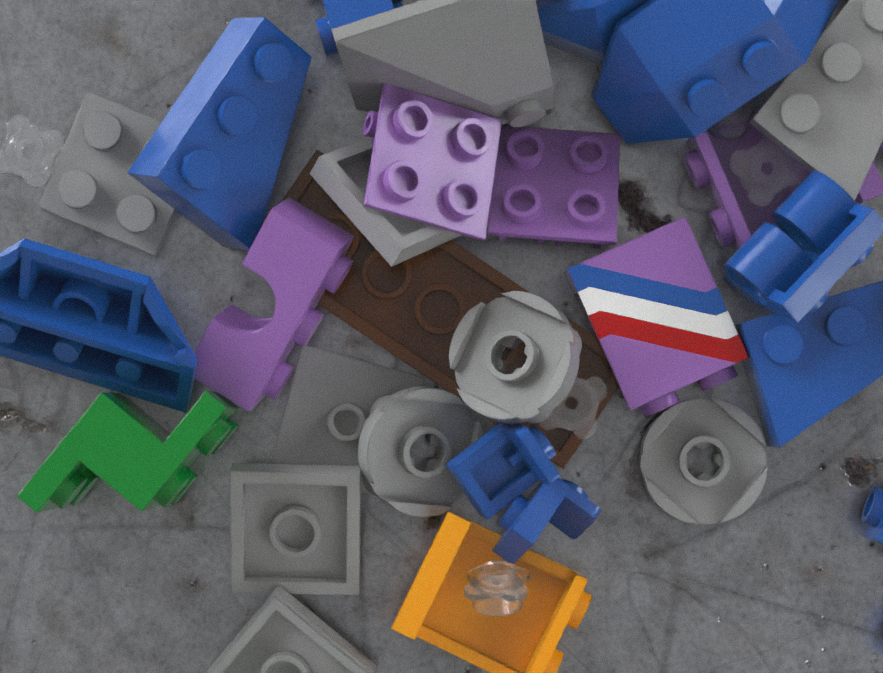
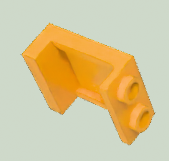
M448 510L396 614L391 629L413 640L418 637L489 673H557L564 652L556 649V646L566 625L575 630L578 628L592 598V594L583 591L588 579L583 574L530 548L511 565L492 551L502 536L501 534L452 510Z

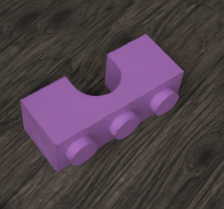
M290 197L273 207L242 262V265L262 276L271 286L275 296L273 317H254L232 304L212 318L194 352L198 359L195 379L249 412L265 396L275 400L294 370L293 366L286 363L296 343L305 347L323 318L324 314L315 309L323 293L327 289L334 294L344 281L354 262L353 259L345 254L355 236Z

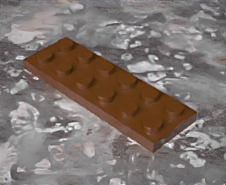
M316 150L283 200L290 197L355 236L345 254L354 260L347 276L334 294L326 289L318 304L462 400L457 391L460 388L456 382L455 371L450 368L449 363L450 344L459 322L471 308L480 302L488 304L496 298L506 297L501 293L529 291L453 240L391 267L310 175L318 157L324 155L319 150ZM569 318L567 319L570 325L578 332L582 341L579 369L575 382L565 399L553 409V412L547 419L539 423H519L526 427L534 425L546 436L556 452V456L550 461L562 469L565 468L619 387L597 337ZM523 341L520 342L515 350L506 347L502 352L501 359L508 364L505 374H512L516 368H522L525 364L527 356L524 354L526 345ZM488 418L489 420H491L492 422H494V423L497 424V425L500 423V422H497V421H495V420H492V419Z

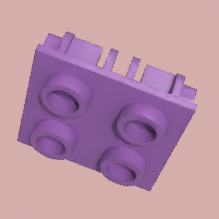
M385 83L382 87L379 112L370 111L363 125V135L371 137L373 143L364 206L481 241L485 240L502 120Z
M501 125L487 235L499 236V241L506 242V237L537 239V244H544V240H555L557 246H562L563 241L592 243L593 247L597 249L601 248V244L616 245L620 134Z

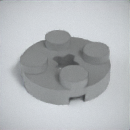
M524 291L501 293L506 297L496 298L488 304L480 302L471 308L459 322L449 349L450 368L455 371L456 382L460 388L457 391L460 397L474 411L497 422L507 424L522 422L539 423L551 415L553 409L568 395L575 382L579 369V355L582 349L581 337L572 328L565 314L545 299ZM523 341L526 345L524 354L527 356L525 364L522 368H516L512 374H505L508 364L501 359L502 352L506 347L515 350L520 342Z
M427 386L408 387L393 395H384L378 398L372 405L370 416L365 421L358 443V462L365 489L377 496L388 507L411 516H436L452 509L453 507L450 504L457 501L464 492L445 464L485 434L480 422L473 419L470 410L464 406L467 404L458 396L437 388ZM426 434V443L435 446V454L433 458H424L421 468L416 469L414 458L410 457V448L413 443L417 442L419 436Z
M697 397L666 408L651 422L641 442L638 468L647 493L660 509L683 522L709 525L740 516L757 500L764 488L767 477V455L764 447L766 444L757 423L740 407L725 400ZM709 444L713 445L718 450L713 459L719 467L717 473L711 476L702 472L696 478L693 477L688 471L692 464L690 457L687 456L688 451L693 446L703 450Z

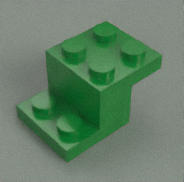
M205 391L172 433H170L122 393L101 392L18 493L17 497L36 513L55 508L62 510L69 503L73 507L77 505L93 487L98 477H100L141 512L160 505L164 508L170 503L175 505L198 477L190 469L202 454L206 457L210 454L215 455L238 428V425L230 419L239 407L218 392Z

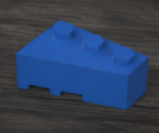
M265 17L233 18L127 173L220 245L249 251L264 221L312 57Z
M883 280L827 297L826 301L816 311L805 315L798 323L773 313L734 325L749 357L743 360L742 364L768 447H782L883 375Z

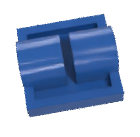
M812 171L772 213L776 223L772 225L764 222L723 265L727 273L723 280L737 296L798 323L805 315L816 311L826 301L831 287L849 268L860 264L869 256L874 242L883 233V219L873 208L856 203L830 177L819 171Z

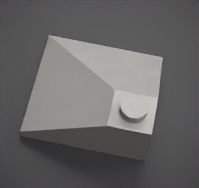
M420 0L331 29L356 110L379 112L382 87L385 83L501 119V125L509 123L512 127L532 124L546 115V110L555 108L554 84L535 0Z

